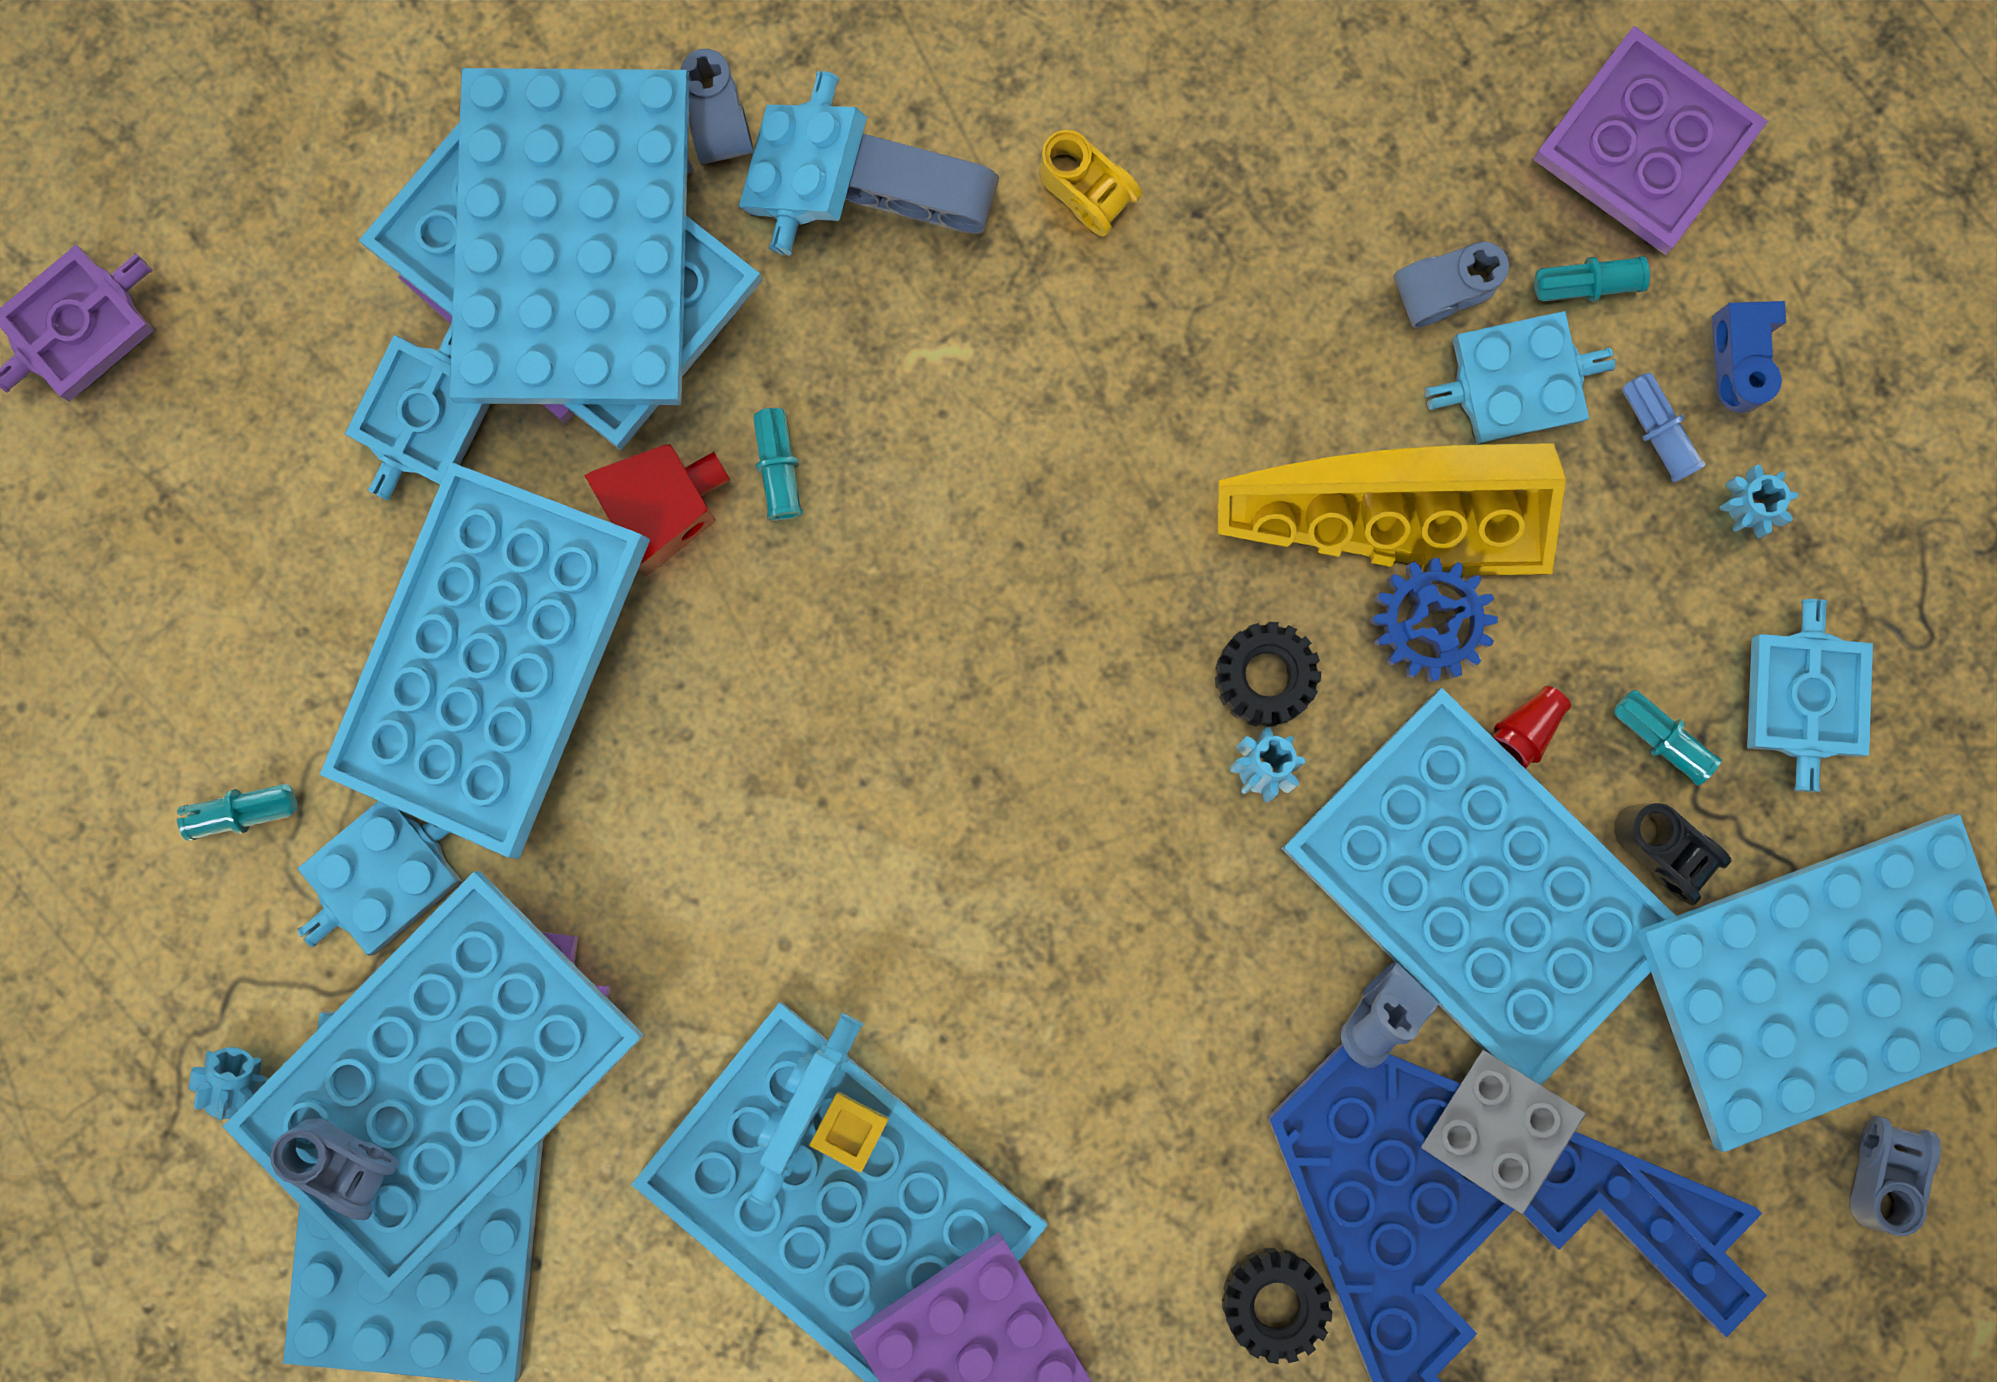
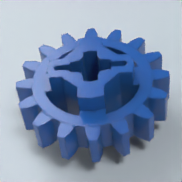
M1433 558L1428 562L1426 572L1424 573L1416 562L1410 563L1406 566L1408 580L1405 581L1401 576L1393 574L1387 579V582L1394 592L1392 594L1379 593L1374 599L1380 606L1385 607L1384 613L1370 618L1371 624L1384 626L1385 634L1379 636L1374 643L1376 646L1390 644L1393 651L1386 662L1389 665H1393L1401 660L1408 662L1405 676L1409 678L1415 677L1421 668H1425L1428 682L1439 681L1441 668L1443 667L1451 678L1461 676V660L1470 666H1476L1481 662L1478 653L1474 650L1476 646L1487 648L1493 645L1494 640L1484 634L1483 630L1484 627L1498 623V617L1484 614L1483 606L1493 601L1494 597L1492 594L1478 596L1475 589L1482 578L1479 575L1466 581L1460 578L1463 564L1459 562L1454 563L1447 572H1442L1440 559ZM1432 583L1451 588L1461 599L1453 600L1439 594L1437 586ZM1409 592L1410 596H1408L1411 608L1406 620L1397 624L1399 606L1405 595ZM1429 610L1432 613L1442 612V614L1451 610L1455 612L1453 616L1446 618L1445 622L1438 626V630L1435 627L1428 629L1423 627L1418 630L1412 629L1413 625L1422 622V619L1429 615ZM1469 617L1470 625L1467 637L1458 648V645H1460L1457 637L1458 630L1463 619ZM1415 640L1428 646L1431 655H1435L1436 658L1426 657L1415 652L1405 642Z

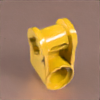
M1067 129L1057 131L1049 136L1043 145L1039 171L1041 182L1047 190L1069 207L1076 217L1095 234L1105 237L1112 230L1110 223L1129 202L1136 203L1143 196L1142 190L1134 178L1122 167L1111 162L1082 134ZM1058 155H1069L1078 162L1079 167L1069 172L1061 171L1053 165L1051 160Z

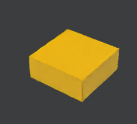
M838 1091L809 1146L861 1173L889 1118Z

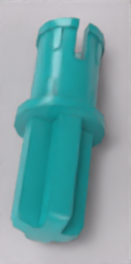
M1645 256L1599 262L1595 257H1588L1584 264L1540 268L1535 273L1534 291L1538 300L1543 302L1586 297L1588 301L1595 302L1599 300L1600 295L1632 291L1644 292L1647 291L1650 282L1649 264Z
M782 408L761 409L753 417L760 462L755 464L756 472L762 473L768 510L767 519L779 521L797 518L803 515L795 468L800 464L799 459L792 455L786 412Z
M1630 691L1616 705L1613 711L1615 716L1651 746L1649 752L1653 756L1661 754L1687 775L1695 785L1703 784L1720 766L1722 759L1710 752L1683 729L1685 722L1682 719L1674 721L1639 691Z
M287 784L243 794L239 790L234 789L227 791L225 797L180 806L177 814L180 817L185 815L188 817L178 818L177 824L182 837L187 841L232 830L236 834H242L247 832L251 825L290 817L298 809V803L293 788Z

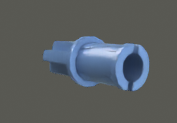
M1651 373L1642 374L1623 386V393L1647 433L1642 436L1643 440H1651L1670 473L1672 482L1681 480L1706 465L1704 460H1701L1680 423L1685 418L1682 414L1676 416Z

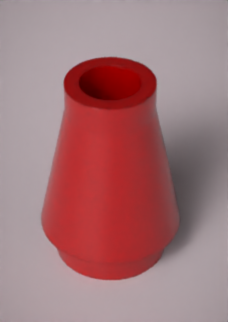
M1544 686L1537 695L1494 726L1495 734L1493 738L1526 769L1531 763H1539L1564 715L1570 710L1571 703L1558 689L1552 686Z

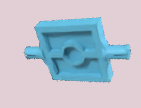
M818 71L816 73L810 101L800 105H766L740 199L739 207L748 214L777 219L769 249L780 255L786 254L790 256L792 254L798 225L814 220H840L865 128L867 116L857 107L831 106L839 78L827 71H823V73Z
M1565 311L1457 334L1452 338L1458 362L1456 382L1426 387L1425 398L1447 395L1433 398L1426 402L1429 410L1461 403L1462 408L1470 418L1476 445L1577 424L1589 419L1583 392L1584 376L1614 371L1615 359L1593 363L1606 360L1614 356L1612 349L1608 347L1603 350L1579 355L1578 350L1572 343Z
M452 321L438 351L430 348H420L399 336H393L345 432V435L368 446L382 460L367 490L383 499L390 501L403 471L419 473L441 484L449 463L461 464L490 404L454 403L449 398Z
M1804 599L1801 601L1802 626L1800 633L1791 636L1759 634L1751 639L1747 748L1775 750L1791 757H1796L1794 791L1821 792L1820 765L1822 758L1833 755L1849 757L1869 756L1873 643L1844 641L1834 635L1825 633L1826 605L1828 601L1823 599L1818 601L1817 599Z
M377 801L297 868L316 891L320 904L323 907V910L297 929L300 937H306L303 940L309 946L315 947L319 941L338 926L348 931L368 956L376 955L463 882L445 861L441 845L438 843L449 831L428 822L423 825L410 818L406 812Z
M841 1013V1017L827 1044H823L814 1056L808 1052L805 1057L801 1056L785 1086V1090L794 1094L787 1109L780 1105L777 1112L773 1111L757 1141L758 1145L766 1149L759 1162V1165L764 1168L748 1197L764 1207L771 1208L772 1202L785 1177L790 1176L792 1169L789 1168V1165L793 1162L842 1063H847L849 1059L848 1053L860 1028L864 1025V1023L845 1013Z

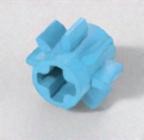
M1755 465L1747 470L1746 480L1736 476L1725 484L1727 489L1733 494L1728 502L1720 506V510L1729 511L1731 518L1735 521L1732 528L1734 532L1744 527H1754V533L1757 538H1762L1771 533L1772 523L1782 527L1793 520V517L1786 509L1790 501L1799 497L1797 492H1790L1787 484L1783 481L1786 475L1784 471L1774 476L1764 475L1761 465ZM1753 498L1755 500H1763L1765 506L1763 503H1754Z
M1265 727L1258 735L1257 742L1245 736L1236 746L1238 751L1245 757L1237 759L1230 766V771L1239 773L1240 779L1244 784L1241 790L1243 794L1250 790L1262 793L1264 801L1270 802L1277 796L1279 788L1286 793H1290L1299 785L1298 779L1291 772L1297 771L1306 763V760L1296 755V751L1292 746L1294 741L1292 735L1285 739L1273 736L1271 728Z
M237 1047L223 1048L214 1053L211 1051L206 1052L204 1067H193L191 1069L189 1089L196 1092L194 1108L196 1110L204 1109L206 1113L217 1118V1120L230 1119L267 1082V1077L259 1075L262 1060L260 1058H252L249 1053Z

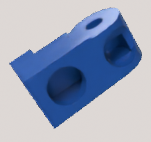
M1785 301L1728 303L1712 315L1717 392L1720 401L1733 412H1751L1773 399L1781 388L1782 377L1780 369L1772 361L1771 333L1786 323Z

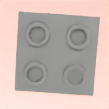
M1482 1050L1421 1148L1523 1215L1586 1113L1485 1050Z

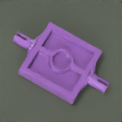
M78 245L73 246L0 307V328L8 336L11 349L15 354L0 367V388L8 393L10 389L29 373L34 372L42 376L60 397L69 402L72 401L155 331L134 307L131 295L128 293L129 289L153 271L152 268L135 252L132 257L110 274L108 271L100 268L86 251Z

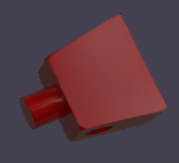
M671 444L659 446L584 475L611 523L642 534L650 539L638 568L645 576L657 570L713 524L715 518L702 496L731 481L714 451L685 467Z

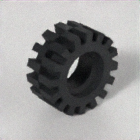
M1268 622L1266 625H1259V623L1250 625L1244 631H1239L1233 636L1217 660L1215 686L1216 688L1219 687L1221 693L1219 698L1223 705L1227 704L1232 710L1230 714L1237 719L1241 717L1247 720L1249 725L1258 726L1260 724L1266 725V727H1274L1284 722L1287 723L1307 709V706L1314 700L1318 692L1316 687L1321 681V671L1317 670V664L1320 662L1317 652L1312 653L1309 645L1312 644L1306 636L1300 638L1295 634L1297 629L1289 625L1286 628L1279 627V622ZM1272 654L1279 657L1285 663L1289 673V680L1283 692L1275 696H1263L1256 693L1249 686L1246 679V668L1249 661L1255 656Z
M1265 1248V1253L1257 1255L1254 1251L1246 1255L1248 1260L1242 1265L1238 1262L1231 1269L1234 1273L1230 1280L1226 1279L1223 1287L1225 1299H1222V1309L1233 1336L1240 1346H1244L1250 1355L1259 1359V1356L1265 1357L1268 1363L1279 1364V1359L1285 1358L1288 1363L1299 1361L1297 1355L1304 1351L1309 1356L1316 1350L1313 1345L1319 1338L1324 1341L1328 1334V1331L1325 1329L1326 1322H1332L1333 1311L1329 1308V1301L1332 1300L1329 1290L1323 1283L1324 1280L1310 1263L1288 1250L1278 1252L1275 1248ZM1272 1283H1283L1295 1290L1298 1297L1299 1306L1296 1316L1290 1323L1282 1327L1267 1326L1260 1322L1255 1314L1254 1304L1257 1294L1262 1288Z

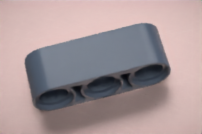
M863 134L845 199L856 204L961 232L979 234L984 232L1000 178L993 170L973 162Z

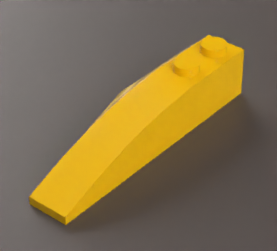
M1554 443L1429 446L1332 456L1271 467L1218 480L1217 531L1220 535L1284 547L1290 546L1292 542L1315 546L1318 553L1340 557L1341 552L1368 556L1371 558V563L1393 567L1394 562L1405 564L1416 562L1421 567L1423 573L1426 572L1428 562L1431 559L1439 558L1442 572H1447L1456 562L1463 564L1461 576L1553 574L1566 477Z

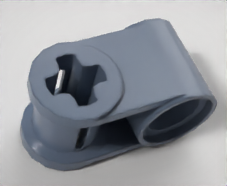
M698 49L691 52L684 59L680 70H686L690 79L689 126L700 165L753 153L754 149L742 103L739 101L736 84L726 59L719 52L711 49ZM713 77L714 86L704 89V79Z
M1483 241L1441 256L1422 259L1397 271L1393 277L1412 327L1420 328L1443 320L1458 311L1482 304L1490 299L1507 277L1509 263L1503 249L1494 243ZM1472 265L1477 272H1487L1489 276L1485 281H1483L1480 275L1470 276L1468 271Z
M1394 961L1383 969L1363 991L1361 1001L1342 1027L1341 1042L1345 1051L1355 1062L1367 1068H1375L1387 1059L1396 1044H1407L1417 1036L1420 1028L1435 1011L1439 1002L1397 961Z
M1877 1115L1871 1117L1861 1135L1859 1161L1853 1190L1850 1195V1209L1853 1217L1860 1225L1871 1230L1899 1236L1913 1234L1922 1227L1926 1218L1933 1175L1940 1160L1941 1144L1938 1134L1926 1129L1915 1133L1891 1126L1890 1121L1884 1117ZM1894 1146L1903 1148L1905 1152L1896 1150ZM1889 1192L1894 1200V1211L1885 1220L1880 1208L1883 1197Z
M320 1118L307 1119L282 1134L273 1144L270 1153L271 1166L276 1175L283 1181L289 1182L322 1200L334 1211L356 1220L369 1219L374 1209L371 1204L386 1175L394 1174L399 1166L398 1160L385 1149L373 1143L360 1140L331 1124L329 1121ZM297 1138H306L315 1144L318 1150L317 1163L305 1162L298 1156L295 1145ZM362 1173H363V1176H362L361 1180L359 1181V1183H358V1185H357V1187H356V1184H357L358 1180L360 1179V1177H361V1175H362Z

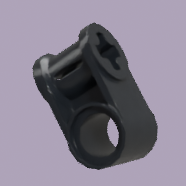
M1649 803L1629 806L1620 812L1615 821L1614 832L1617 842L1621 847L1646 867L1665 889L1690 905H1696L1701 899L1699 891L1718 868L1725 869L1732 862L1729 854L1719 844L1698 831L1674 808L1667 804ZM1646 815L1651 816L1655 820L1658 828L1657 836L1650 844L1642 838L1640 832V824Z

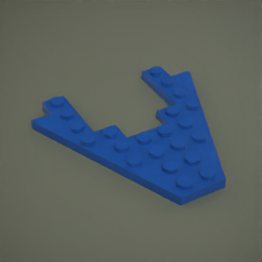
M1341 1043L1267 1119L1370 1382H1442L1437 1375L1477 1333L1438 1294L1436 1289L1515 1209L1507 1206L1489 1192L1421 1148L1461 1085L1460 1083L1391 1054L1375 1068L1361 1066L1348 1055ZM1574 1133L1523 1214L1553 1247L1560 1250L1599 1211L1709 1324L1725 1337H1728L1767 1296L1725 1253L1762 1214L1756 1207L1580 1133Z

